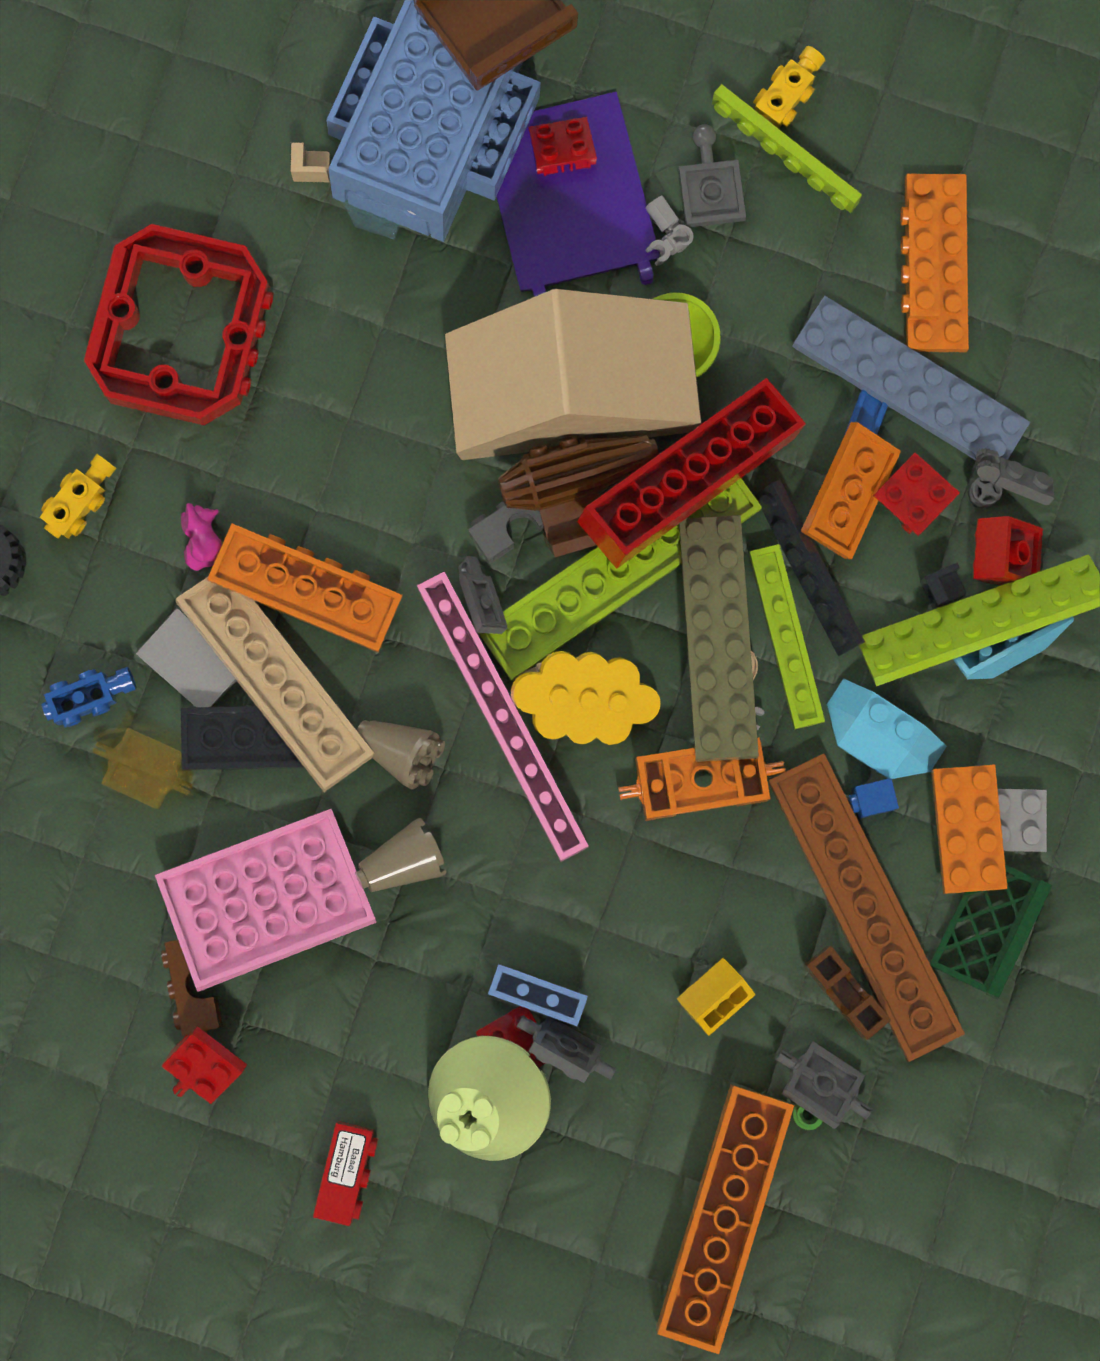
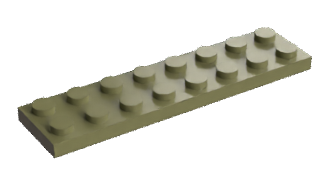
M741 515L686 518L679 523L695 762L756 759L759 757Z

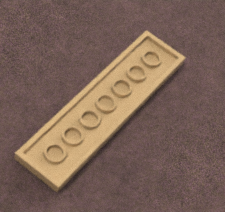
M207 578L176 598L177 605L323 792L330 789L373 757L374 752L254 600L211 583Z

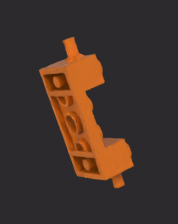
M760 737L757 738L759 757L756 759L695 762L694 748L640 756L635 760L638 774L636 785L618 787L619 793L631 791L619 794L620 800L638 797L643 805L645 821L721 807L767 802L770 800L767 776L785 773V768L772 769L783 767L784 762L765 764ZM707 770L711 774L712 782L709 786L700 787L695 783L694 775L697 771Z

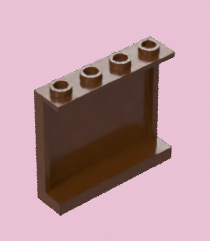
M414 0L415 9L476 91L577 28L578 12L573 5L570 4L566 7L561 0Z

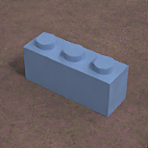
M499 964L488 992L491 996L578 1026L588 997Z

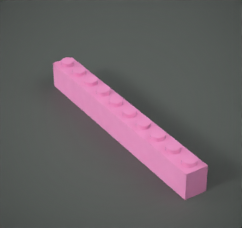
M442 572L417 585L422 599L560 862L587 849L588 844L446 573Z

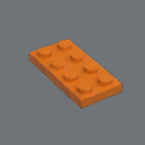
M851 422L801 532L844 559L852 560L878 503V500L873 495L889 479L901 451L860 423Z
M995 765L931 770L943 894L1007 889Z

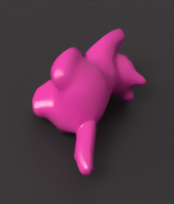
M191 503L186 504V512L181 513L182 530L190 539L184 551V559L188 567L199 571L204 567H213L222 546L221 540L212 528V521L219 510H211L199 505L194 507Z

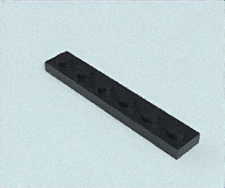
M781 480L772 482L754 496L762 506L761 509L837 655L841 656L865 641L811 537L801 532L804 524Z

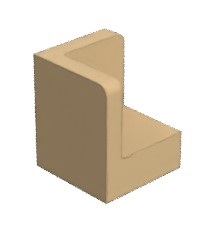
M291 143V175L293 181L329 182L330 153L327 151H306L304 143Z

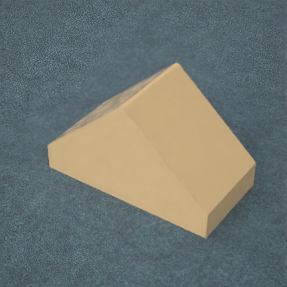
M553 289L445 334L456 453L461 460L529 452L530 448L546 444L547 447L558 445L560 439L568 436H577V439L582 438L585 440L646 434L649 438L690 433L702 424L688 303Z

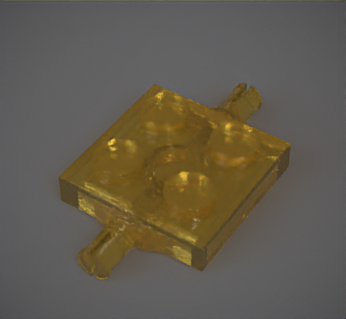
M127 728L122 741L115 748L98 741L95 746L106 750V752L96 748L93 749V754L109 760L108 770L101 784L159 810L166 794L172 789L186 796H189L191 791L180 786L183 785L191 790L193 789L194 784L178 778V769L182 762L181 751L130 728Z

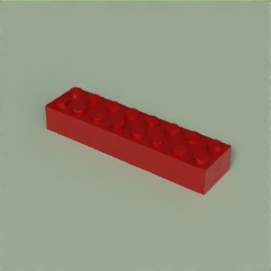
M766 378L587 505L577 522L614 567L618 569L793 441L806 423Z

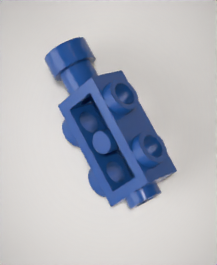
M128 666L117 670L115 675L108 678L105 673H97L96 669H92L79 674V681L68 685L67 681H60L49 687L51 692L44 694L46 702L41 705L48 721L53 719L55 724L59 726L63 724L66 728L82 722L81 717L90 713L93 716H98L110 711V706L117 703L115 694L120 692L129 693L136 690L137 686ZM97 689H101L102 697L98 700H94L92 696L93 692ZM71 700L74 704L72 710L65 711V702Z

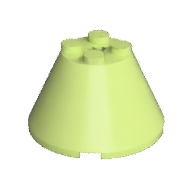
M478 1036L459 1042L439 1059L429 1081L428 1100L433 1120L445 1143L453 1145L461 1152L474 1158L499 1161L523 1153L538 1140L549 1119L551 1096L543 1071L539 1070L526 1050L503 1038Z

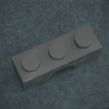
M503 500L496 506L497 511L488 517L486 514H482L470 523L472 527L468 529V533L490 565L514 549V542L507 533V528L513 520L527 518L535 524L539 532L544 529L539 511L506 508Z

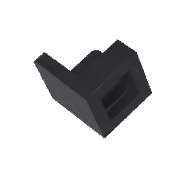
M958 562L925 576L920 581L932 609L965 595L966 591L956 572L960 569Z

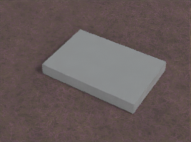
M176 609L136 653L195 707H213L237 681L188 617L179 609Z

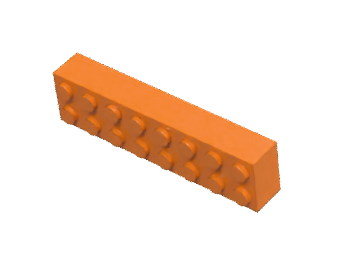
M730 1084L656 1326L658 1335L716 1354L720 1353L793 1112V1104Z

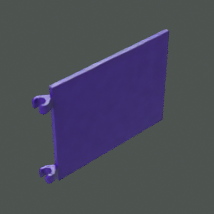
M617 92L534 111L496 196L520 292L532 290L534 297L546 292V286L634 265L638 267L642 285L653 283L654 275L650 262L658 260L660 253L655 249L649 253L646 252V248L656 238L650 215L645 209L647 204ZM587 117L597 156L596 164L591 165L589 169L576 170L575 163H573L572 172H570L569 165L567 164L564 165V173H561L560 166H557L558 173L543 176V173L537 174L536 160L528 127Z

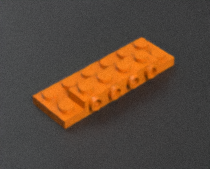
M906 174L905 207H901L900 224L905 225V236L901 237L900 251L901 254H906V265L901 267V283L906 284V295L903 294L901 297V312L906 313V346L916 352H967L969 346L966 174Z
M233 523L231 524L207 578L209 582L379 653L402 599L401 594L370 582L371 577L363 572L354 570L353 574L342 570L343 565L337 561L326 558L323 562L313 558L314 552L306 548L297 546V549L294 550L285 546L286 541L280 537L269 534L268 538Z

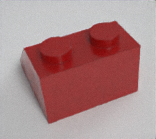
M1010 516L979 518L975 532L976 549L973 562V579L994 585H1004L1040 572L1043 528Z

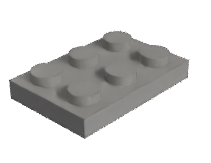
M998 789L1004 851L1047 852V790Z

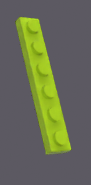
M721 84L714 92L712 104L719 115L724 118L729 117L735 121L742 133L747 136H754L760 141V145L766 152L772 155L776 154L783 159L785 166L794 173L799 172L807 178L808 184L813 189L819 192L822 190L830 196L831 202L841 210L846 209L850 213L856 208L861 199V193Z
M780 545L750 551L749 557L793 728L796 730L824 723L825 719Z

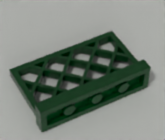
M1006 864V873L1014 876L1007 879L1006 892L1010 901L993 907L987 891L965 892L930 963L931 967L997 1000L1052 888L1051 884L1043 880L1039 881ZM1020 879L1031 884L1026 896L1013 899L1008 883ZM983 892L989 908L972 914L967 903L969 897ZM1024 901L1018 912L1015 904ZM1011 905L1016 916L1013 924L1000 928L994 911ZM964 908H966L968 916L960 918ZM991 912L996 930L979 935L973 918ZM970 919L975 937L958 942L954 931L957 923ZM1010 929L1006 939H1004L1002 932ZM998 933L1003 946L1000 952L987 956L981 939ZM952 935L955 943L946 946ZM977 940L983 957L966 963L960 946ZM957 948L962 962L961 965L949 968L938 963L944 951ZM997 957L991 968L989 959ZM985 961L989 975L985 983L981 984L971 978L968 966ZM964 968L966 976L956 970Z

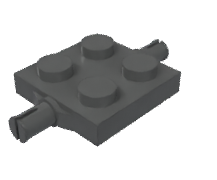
M523 1015L517 1025V1028L519 1027L533 1035V1044L529 1052L534 1054L539 1061L551 1064L562 1070L571 1079H578L585 1083L589 1074L596 1071L611 1080L617 1069L600 1059L602 1045L550 1016H547L545 1022L539 1025Z
M814 1041L807 1046L804 1054L799 1059L784 1049L777 1055L775 1060L791 1069L789 1081L781 1094L835 1129L840 1124L845 1113L850 1109L865 1120L871 1114L873 1108L857 1099L859 1087L865 1075Z

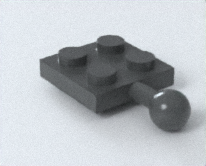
M699 125L693 132V141L700 148L702 164L679 166L678 169L685 225L697 227L745 221L746 212L739 160L714 162L712 145L716 141V132L710 125Z

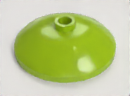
M667 293L653 298L654 300L688 303L696 377H699L712 365L720 348L721 334L716 316L708 305L689 294Z

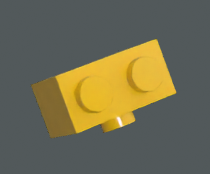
M722 958L693 985L687 988L677 1000L691 1018L710 1036L756 994L744 978Z

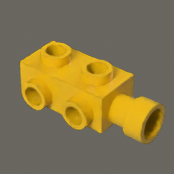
M806 46L799 55L800 60L798 63L790 59L785 67L780 65L771 77L772 85L768 90L762 88L753 101L756 105L755 111L778 129L782 124L786 127L790 125L797 114L794 108L800 101L805 104L815 90L812 87L815 78L812 73L820 69L825 62V58L818 50L811 46ZM792 76L799 82L792 83L789 80V77ZM777 99L782 105L778 107L773 106L771 101Z
M98 454L91 460V467L85 475L78 469L74 473H68L60 484L61 490L55 497H50L42 506L41 511L43 513L40 518L47 523L44 529L58 539L61 535L68 539L72 534L75 537L78 536L87 524L84 518L90 510L96 512L105 501V497L102 496L105 490L100 484L106 476L110 478L117 468ZM79 485H83L84 492L80 495H76V489L79 487ZM61 509H64L66 512L65 517L57 519L56 515Z

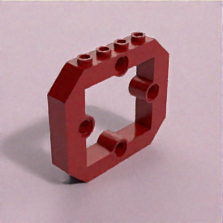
M150 224L114 246L84 362L111 404L205 426L240 405L243 395L248 396L251 387V378H248L251 367H255L257 364L259 350L255 348L258 338L262 339L264 336L266 321L263 318L265 310L271 309L274 293L270 292L271 289L266 278L245 245ZM143 260L180 268L185 281L193 287L207 285L213 276L242 283L232 322L225 326L223 330L225 349L214 391L183 384L177 371L169 365L161 364L154 367L149 376L114 368L124 330L134 328L140 320V312L133 301V296ZM200 263L203 265L199 273L193 274L189 272L193 264ZM120 307H129L127 315L123 317L116 316V312ZM236 335H247V339L243 344L235 345L232 343ZM163 378H173L170 387L166 389L159 388V383Z

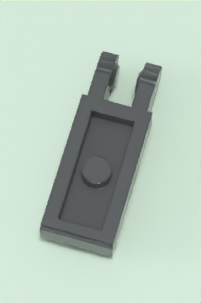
M982 448L977 451L976 461L978 464L976 472L981 478L983 477L996 486L1046 506L1053 501L1054 486L1052 477L1043 472H1037L1024 467L1016 461L999 457L998 452L990 450V448Z

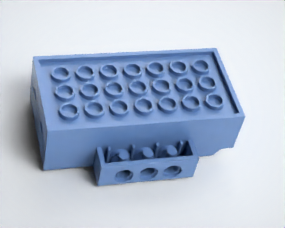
M414 0L404 1L394 24L373 17L326 120L328 135L341 140L328 168L332 198L344 203L347 200L351 206L429 236L430 233L432 238L444 242L466 190L495 201L540 98L541 82L519 74L522 62L476 91L415 9Z

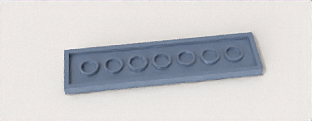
M825 295L793 343L792 347L861 390H865L869 395L882 403L885 402L890 408L975 460L977 451L982 448L995 450L998 452L999 457L1008 460L1030 424V421Z

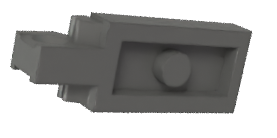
M466 556V559L458 566L459 581L476 633L502 634L507 629V623L492 578L482 573L477 557Z

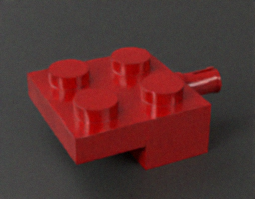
M198 1026L189 1035L186 1034L170 1051L162 1064L164 1069L180 1080L173 1087L174 1094L179 1091L177 1096L182 1097L189 1089H192L210 1104L243 1073L247 1066L245 1062Z

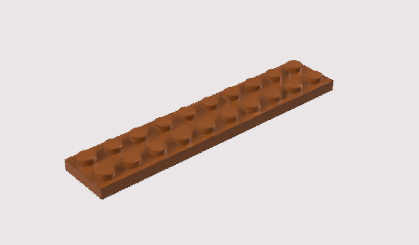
M825 754L770 779L768 783L879 1005L891 1019L888 1024L906 1060L910 1062L965 1035Z

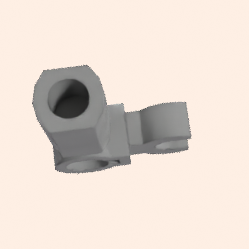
M662 195L645 207L662 233L665 232L667 234L662 240H655L646 248L647 253L654 249L660 252L661 257L655 262L656 266L663 264L670 255L682 252L693 241L692 230L688 226L678 223L679 218Z

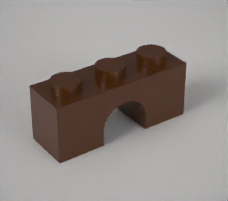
M179 940L165 942V950H161L164 968H169L171 980L167 981V988L170 999H175L177 1011L173 1012L176 1030H181L183 1036L189 1035L197 1026L203 1031L222 1028L223 1022L218 996L203 999L197 997L190 988L191 973Z
M826 946L803 965L862 1039L868 1040L891 1021L872 995H869L855 980L850 972V968L832 946Z

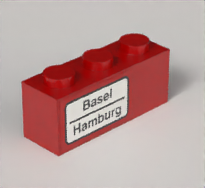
M341 1121L336 1123L313 1218L351 1226L353 1219L359 1220L363 1207V1201L358 1200L361 1187L367 1188L371 1173L370 1169H366L368 1157L375 1156L379 1140L373 1137L374 1129Z

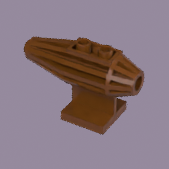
M646 434L585 440L582 438L577 439V436H568L560 439L559 444L552 447H547L546 444L530 448V453L523 455V458L502 474L498 478V483L506 508L539 511L545 531L543 533L545 544L554 557H558L596 545L577 522L584 508L599 498V493L621 482L659 455L655 440H649Z

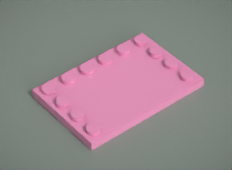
M332 809L155 875L197 992L376 923L364 889L360 886L355 875L356 869Z

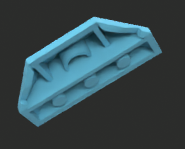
M1072 616L953 660L967 680L995 678L1044 651L1074 621V618Z
M846 679L841 681L826 704L837 746L887 779L931 772L947 747L924 724L875 692Z

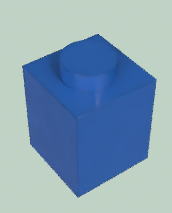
M892 778L856 786L851 789L852 795L848 796L849 804L853 812L858 814L859 819L899 809Z

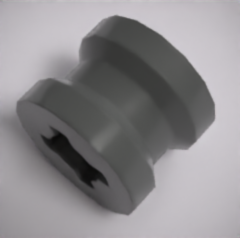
M979 476L970 486L968 497L975 507L987 509L1000 499L1003 488Z

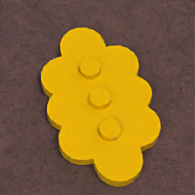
M564 651L553 652L542 661L539 672H526L518 676L511 687V698L514 704L523 712L532 714L533 725L543 737L559 739L566 735L577 744H587L596 737L608 745L619 744L629 736L632 724L650 722L656 717L660 709L658 693L649 685L640 683V673L631 661L622 657L606 661L602 656L594 652H585L577 658Z

